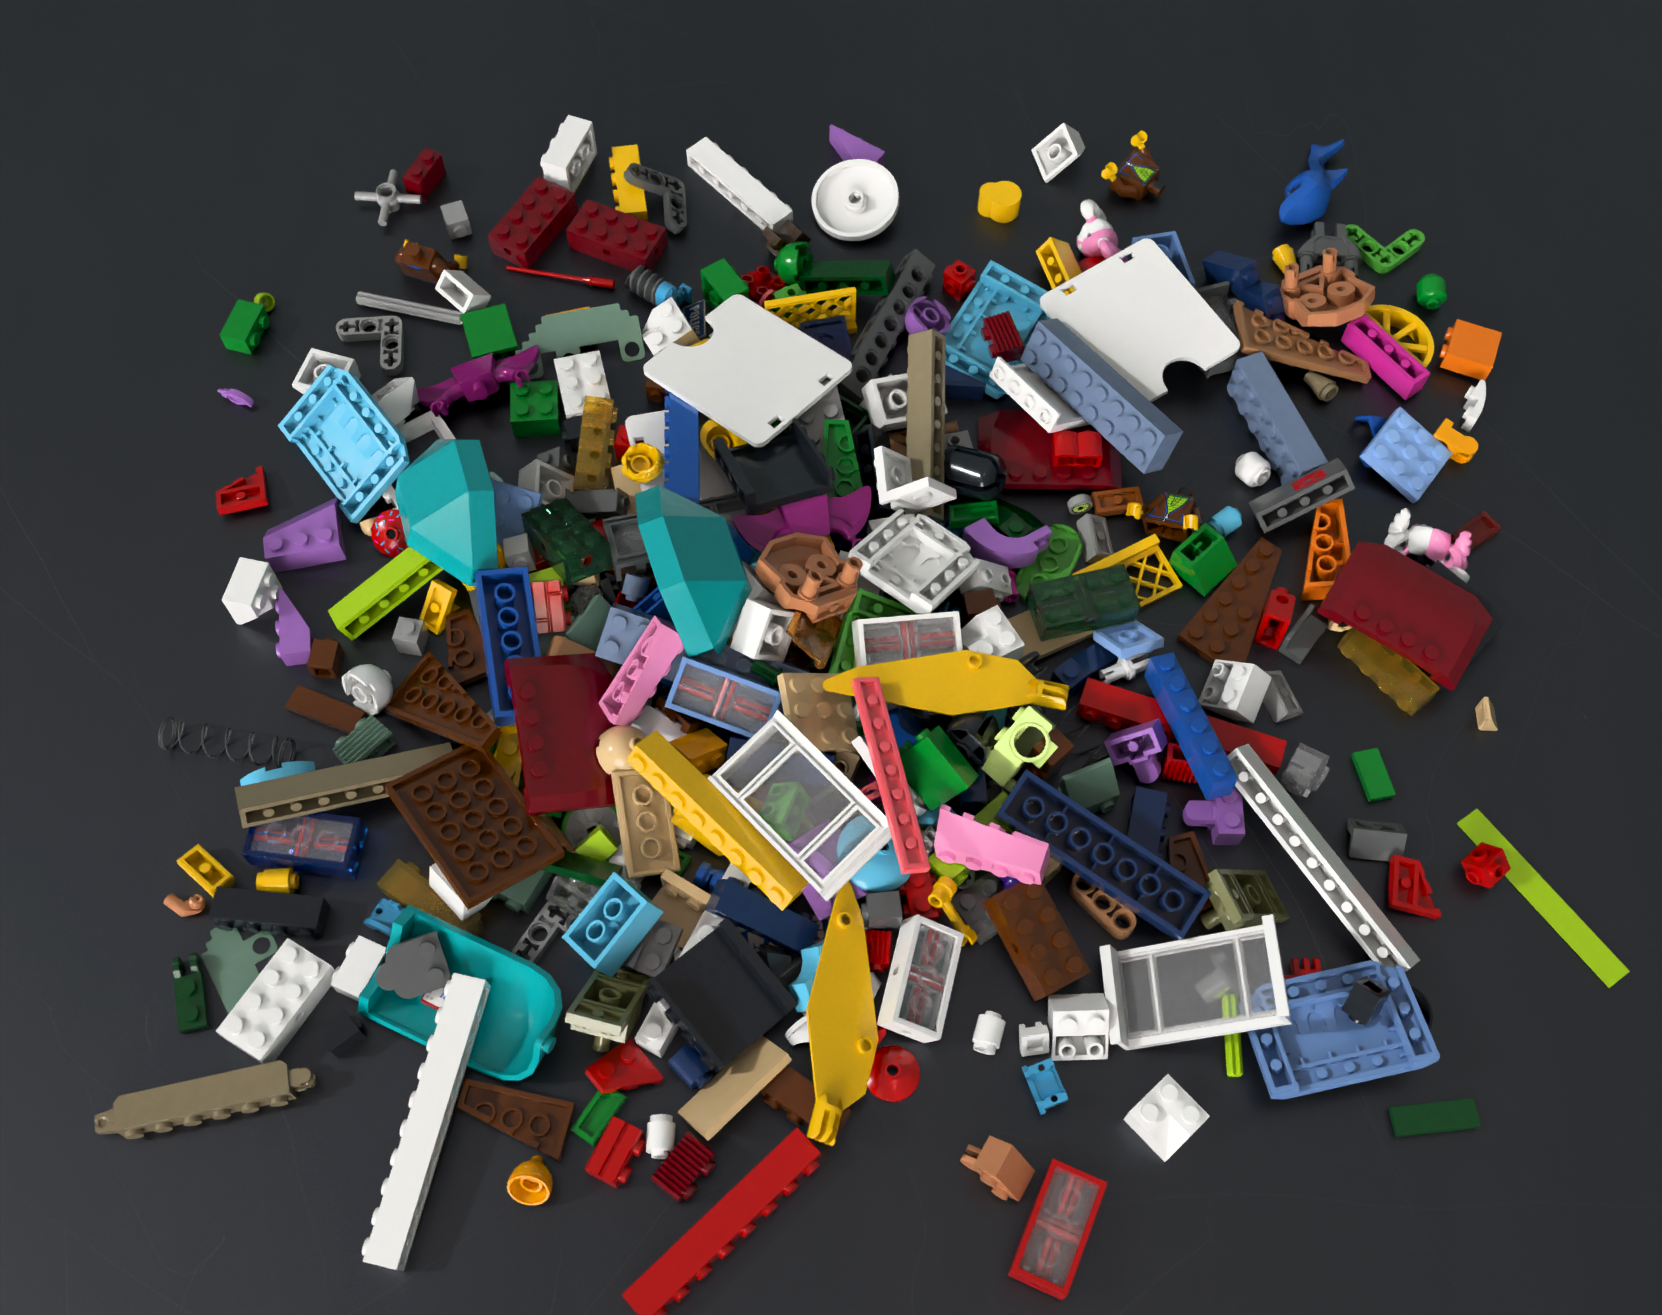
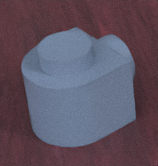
M626 572L622 593L626 594L625 599L640 602L641 598H645L648 595L651 577Z

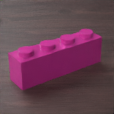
M1364 314L1348 323L1340 341L1358 357L1368 361L1369 367L1405 401L1422 390L1430 372L1369 316Z

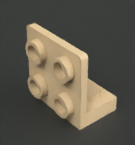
M665 869L660 877L662 887L652 901L664 911L659 917L660 920L683 929L677 946L684 949L711 895L672 871Z

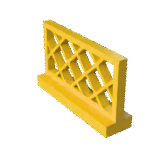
M855 287L764 301V309L815 340L857 333ZM850 296V297H849L847 300H845L844 302H842V301L839 300V299H841L842 297ZM826 300L822 305L817 304L819 301ZM797 304H804V305H803L801 308H799V309H797V308L794 307V306H796ZM833 304L838 306L833 311L828 309ZM772 308H781L776 313L770 310ZM810 308L815 309L811 314L805 313ZM788 311L791 312V313H793V314H792L791 316H789L788 318H786V317L783 316V315H785Z
M1156 534L1071 575L1068 580L1069 586L1073 582L1081 580L1084 581L1086 587L1093 586L1099 588V590L1112 588L1104 585L1105 579L1108 576L1120 578L1118 586L1122 585L1123 580L1136 583L1134 594L1128 592V598L1132 599L1129 608L1117 606V602L1100 605L1112 609L1110 617L1101 620L1097 613L1098 606L1093 607L1097 616L1093 621L1098 629L1183 587L1158 546L1160 540ZM1156 555L1160 562L1158 568L1146 565L1148 556ZM1130 565L1140 568L1138 578L1125 575L1126 568ZM1144 570L1157 574L1154 583L1141 580ZM1160 575L1169 577L1173 586L1166 588L1158 585ZM1140 585L1153 589L1151 597L1145 598L1137 595Z

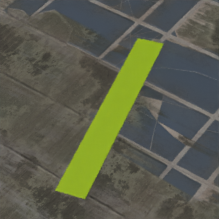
M1477 808L1456 823L1477 846L1483 842L1504 850L1511 868L1505 874V877L1608 988L1630 972Z

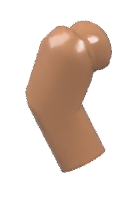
M171 893L164 900V904L181 917L198 914L205 907L204 898L198 894H195L194 898L190 897L189 900L183 901Z

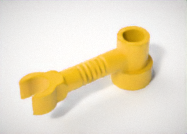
M941 876L934 884L933 891L928 896V902L935 908L942 907L956 931L964 933L963 947L968 940L973 945L978 938L976 932L963 922L951 903L952 897L957 891V885L951 878Z

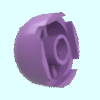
M925 296L916 298L907 309L905 315V326L909 334L934 329L945 335L951 328V325H949L951 317L947 309L935 299L931 302L926 300L927 297Z

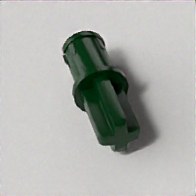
M755 659L750 667L752 673L770 682L769 686L779 688L777 676L784 673L781 668L776 669L758 659Z

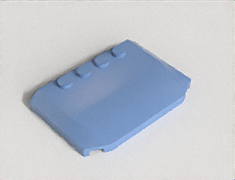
M1371 960L1285 979L1292 1024L1247 1031L1271 1099L1285 1100L1422 1069L1439 1061L1440 1058L1438 1049L1403 967L1397 965L1395 968L1382 966L1380 962ZM1365 976L1391 991L1377 1019L1367 1026L1352 1021L1348 1014L1341 1010L1355 982ZM1272 983L1261 985L1251 996L1253 1013L1276 1010ZM1242 1002L1239 1003L1241 1015H1243Z

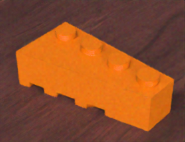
M1333 499L1315 509L1301 601L1324 600L1351 554L1343 499Z

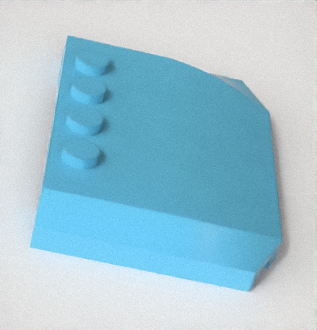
M990 260L974 289L952 320L951 328L944 335L946 336L945 365L986 383L985 393L996 400L1006 395L1007 393L989 377L996 358L991 359L988 351V341L984 342L980 329L983 328V319L1009 311L1026 348L1038 321L1050 319L1040 307V299L1048 291ZM1018 359L1008 362V364L1012 366L1023 364V362Z
M331 365L325 368L278 425L287 439L299 446L341 502L339 504L340 509L352 523L357 524L410 463L405 437L356 375Z

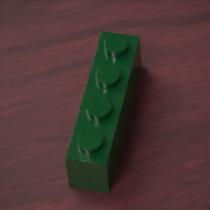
M892 260L806 261L799 280L802 291L805 290L807 294L855 287L856 296L889 295L896 277Z

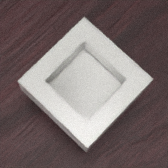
M1041 1021L1035 1022V1027L1026 1028L1025 1024L1019 1025V1049L1022 1057L1049 1053V1031L1047 1025H1043Z

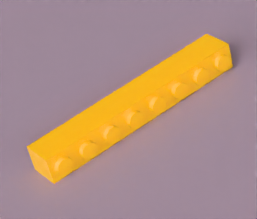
M657 730L635 745L627 758L632 767L653 788L658 790L674 808L685 816L712 845L717 847L733 865L746 875L772 903L776 904L783 911L804 891L809 882Z

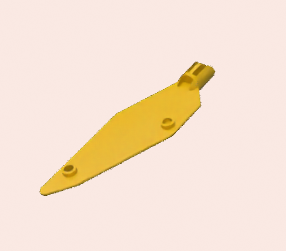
M970 650L855 667L823 682V688L826 691L854 696L851 685L853 678L879 677L886 703L950 716L1028 704L1065 711L1069 692V685L1036 679L1018 660Z
M849 881L836 893L806 1009L816 1098L806 1137L824 1142L830 1146L835 1144L843 1110L866 1094L878 1044L864 920Z

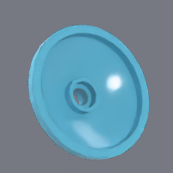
M864 815L850 821L842 830L837 843L839 863L876 828ZM892 839L885 845L886 851L880 850L850 879L853 884L863 890L879 893L893 891L908 880L911 874L901 875Z

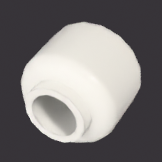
M1248 452L1238 457L1235 475L1250 487H1256L1268 481L1271 475V466L1266 459L1257 452Z

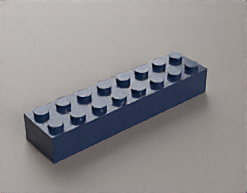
M1027 769L994 816L995 820L1013 832L1016 831L1048 843L1050 857L1175 941L1184 938L1211 895L1210 891Z

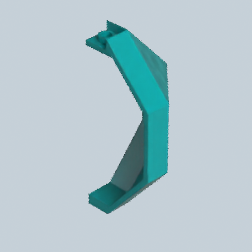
M437 439L397 478L395 497L406 542L409 547L467 586H475V571L498 569L494 489L479 440Z
M660 485L635 494L638 527L661 596L688 657L706 655L711 649H715L720 656L741 614L746 599H748L752 591L728 522L725 517Z

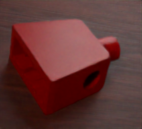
M1278 587L1271 590L1263 608L1253 643L1278 650L1291 622L1296 597L1291 595L1288 589ZM1271 619L1278 621L1276 627L1269 626Z

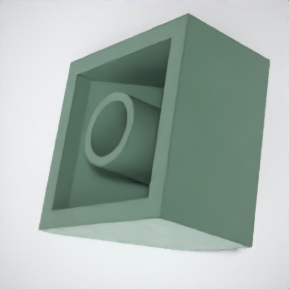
M1110 757L1062 776L1058 791L1091 813L1098 811L1105 813L1112 810L1120 796Z

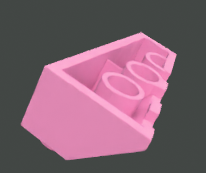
M655 615L598 703L610 723L614 725L631 726L633 721L641 716L644 704L648 698L653 697L662 676H666L670 671L671 662L684 649L676 627Z
M941 804L934 841L937 858L949 864L954 862L963 864L972 870L982 869L989 871L998 877L1008 876L1016 878L1025 884L1035 883L1041 885L1050 859L1048 843L1016 831L1012 832V835L1007 834L998 824L990 822V825H983L973 820V815L964 812L963 816H959L950 812L951 807Z

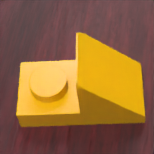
M439 579L432 580L419 620L424 621L427 629L436 635L441 634L446 628V617L460 610V606L453 603L457 590Z

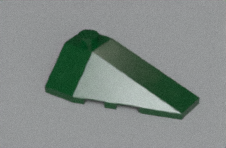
M957 494V499L948 503L950 505L986 501ZM998 498L991 500H997L999 524L990 525L1004 536L1019 538L1045 526L1027 510Z

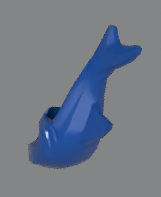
M1344 139L1326 146L1311 145L1308 160L1310 170L1297 175L1285 188L1286 199L1279 209L1281 223L1304 225L1321 218L1325 214L1332 190L1344 179L1348 172L1347 168L1325 170L1324 164L1342 149L1345 144ZM1300 185V187L1297 190L1290 194V191H1292L1293 188L1296 189Z

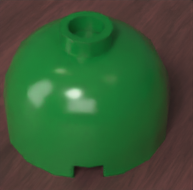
M807 242L788 243L782 247L777 258L774 260V269L778 273L779 278L789 286L797 283L801 287L799 276L806 261H814L813 254L808 253L807 248L811 247Z

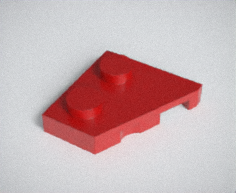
M263 466L255 468L257 473L247 479L240 477L231 485L216 491V504L220 516L268 505L266 475Z
M1399 855L1390 857L1387 907L1436 920L1441 917V911L1439 908L1435 909L1430 894L1433 892L1429 882L1425 879V872L1419 860Z
M631 1037L585 1070V1074L602 1095L614 1093L619 1089H636L638 1085L650 1083L659 1085L664 1079Z

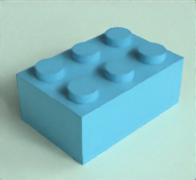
M613 872L562 938L595 970L612 978L664 911L631 881Z

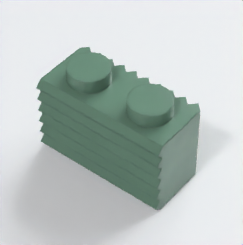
M371 714L367 719L359 720L354 730L348 736L340 737L332 750L343 764L381 757L396 744V740L391 731Z

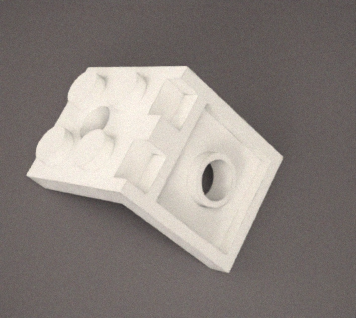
M884 446L874 448V466L877 475L876 487L879 494V504L884 505L891 502V509L897 511L898 509L905 508L906 515L915 514L957 499L956 489L930 477L913 482L910 458Z

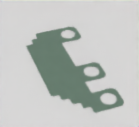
M618 303L542 316V323L535 326L536 332L530 333L529 341L523 342V348L515 351V354H518L534 345H538L540 354L556 351L557 358H562L566 353L581 354L579 348L581 346L618 340L621 357L625 362L641 360L645 357L638 316H630L628 310H620ZM629 342H635L639 345L640 351L635 357H630L625 353V346ZM540 354L536 362L538 364V371L533 375H529L530 379L540 378L544 374Z
M216 927L210 931L212 940L206 943L208 951L203 953L201 957L228 1014L258 977L259 972L255 964L276 953L278 946L270 931H261L244 941L237 928H233L232 931H225ZM261 937L269 939L270 948L266 953L257 954L254 952L253 943L255 940Z

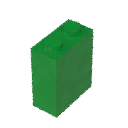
M505 303L460 314L473 360L492 353L497 363V360L516 355L515 351L518 350V346Z
M939 725L931 731L925 728L915 736V742L911 743L908 740L898 748L907 781L931 811L969 788L979 776Z

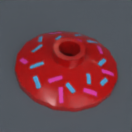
M397 509L382 512L374 520L371 527V538L375 547L382 554L389 557H396L409 547L406 542L400 513ZM391 529L396 533L395 538L389 536Z

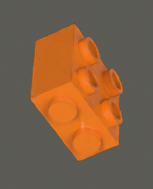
M1457 319L1453 327H1448L1445 333L1444 340L1447 343L1443 344L1439 353V357L1442 358L1440 368L1485 381L1493 368L1502 332Z

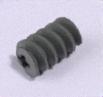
M639 265L627 277L625 288L630 289L631 292L657 306L655 303V293L659 285L666 281L664 277L659 279L657 273L652 274L650 269L645 270L643 265Z

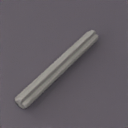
M359 291L356 296L357 304L458 325L463 324L460 314H463L461 311Z

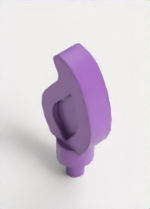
M218 389V393H221L222 397L229 399L235 404L252 407L255 403L250 396L239 390Z

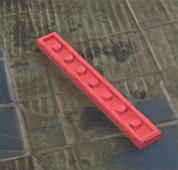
M879 677L853 678L851 685L901 875L928 872L931 866Z

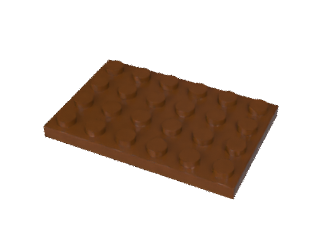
M463 745L385 784L386 793L468 910L564 858V850L538 815L527 816L524 796L490 750L484 753Z

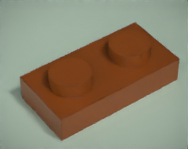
M1139 486L1097 491L1091 494L1095 515L1101 517L1126 514L1127 506L1130 502H1136L1144 506Z

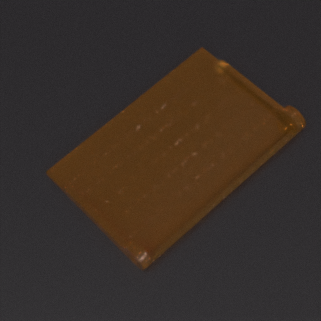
M796 610L785 632L792 637V641L815 660V666L818 669H823L839 635L842 620L835 615L812 623L805 612Z

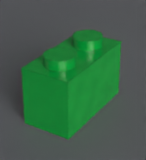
M237 300L219 334L226 349L252 355L255 347L260 343L264 330L268 328L270 318L264 305Z

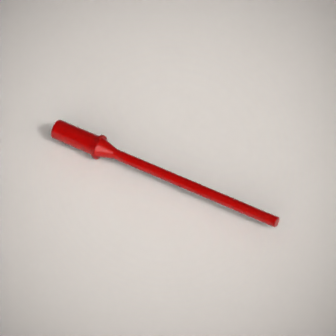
M507 266V270L581 281L589 284L591 287L615 288V280L594 277V275L591 277H578Z

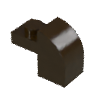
M789 219L777 233L768 226L761 232L767 238L765 241L767 243L766 248L776 257L782 247L788 243H809L811 241V238Z

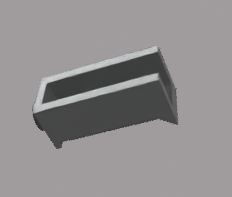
M567 488L565 489L563 514L573 515L572 519L574 521L627 515V510L630 507L628 494L619 488H616V490L575 491V493Z

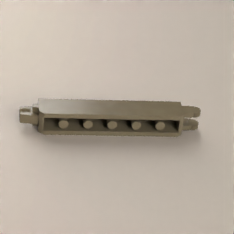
M278 1060L121 1095L113 1102V1109L95 1115V1132L98 1134L118 1133L126 1139H137L143 1137L145 1132H168L173 1129V1126L184 1124V1126H195L201 1124L203 1119L212 1117L215 1120L226 1119L231 1116V1113L242 1111V1113H252L260 1110L259 1107L265 1105L272 1107L288 1104V1100L297 1099L296 1092L314 1088L317 1083V1076L309 1068L292 1069L283 1061Z

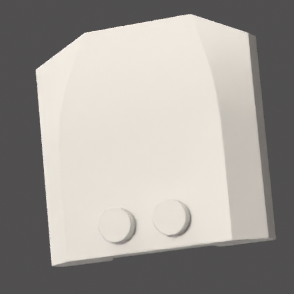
M898 509L852 548L848 558L857 557L862 561L863 566L859 574L914 612L929 614L978 569L980 561L978 558L974 560L969 553L971 548L967 542L929 517L918 514L917 517L905 515V510Z

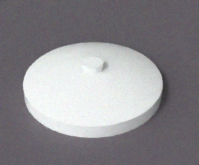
M865 159L846 160L829 168L818 179L812 193V210L819 226L832 237L844 241L866 240L885 230L895 218L899 207L898 186L892 174L882 165Z

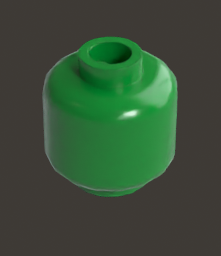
M1438 274L1423 276L1416 284L1417 302L1427 309L1438 308L1447 300L1446 280Z

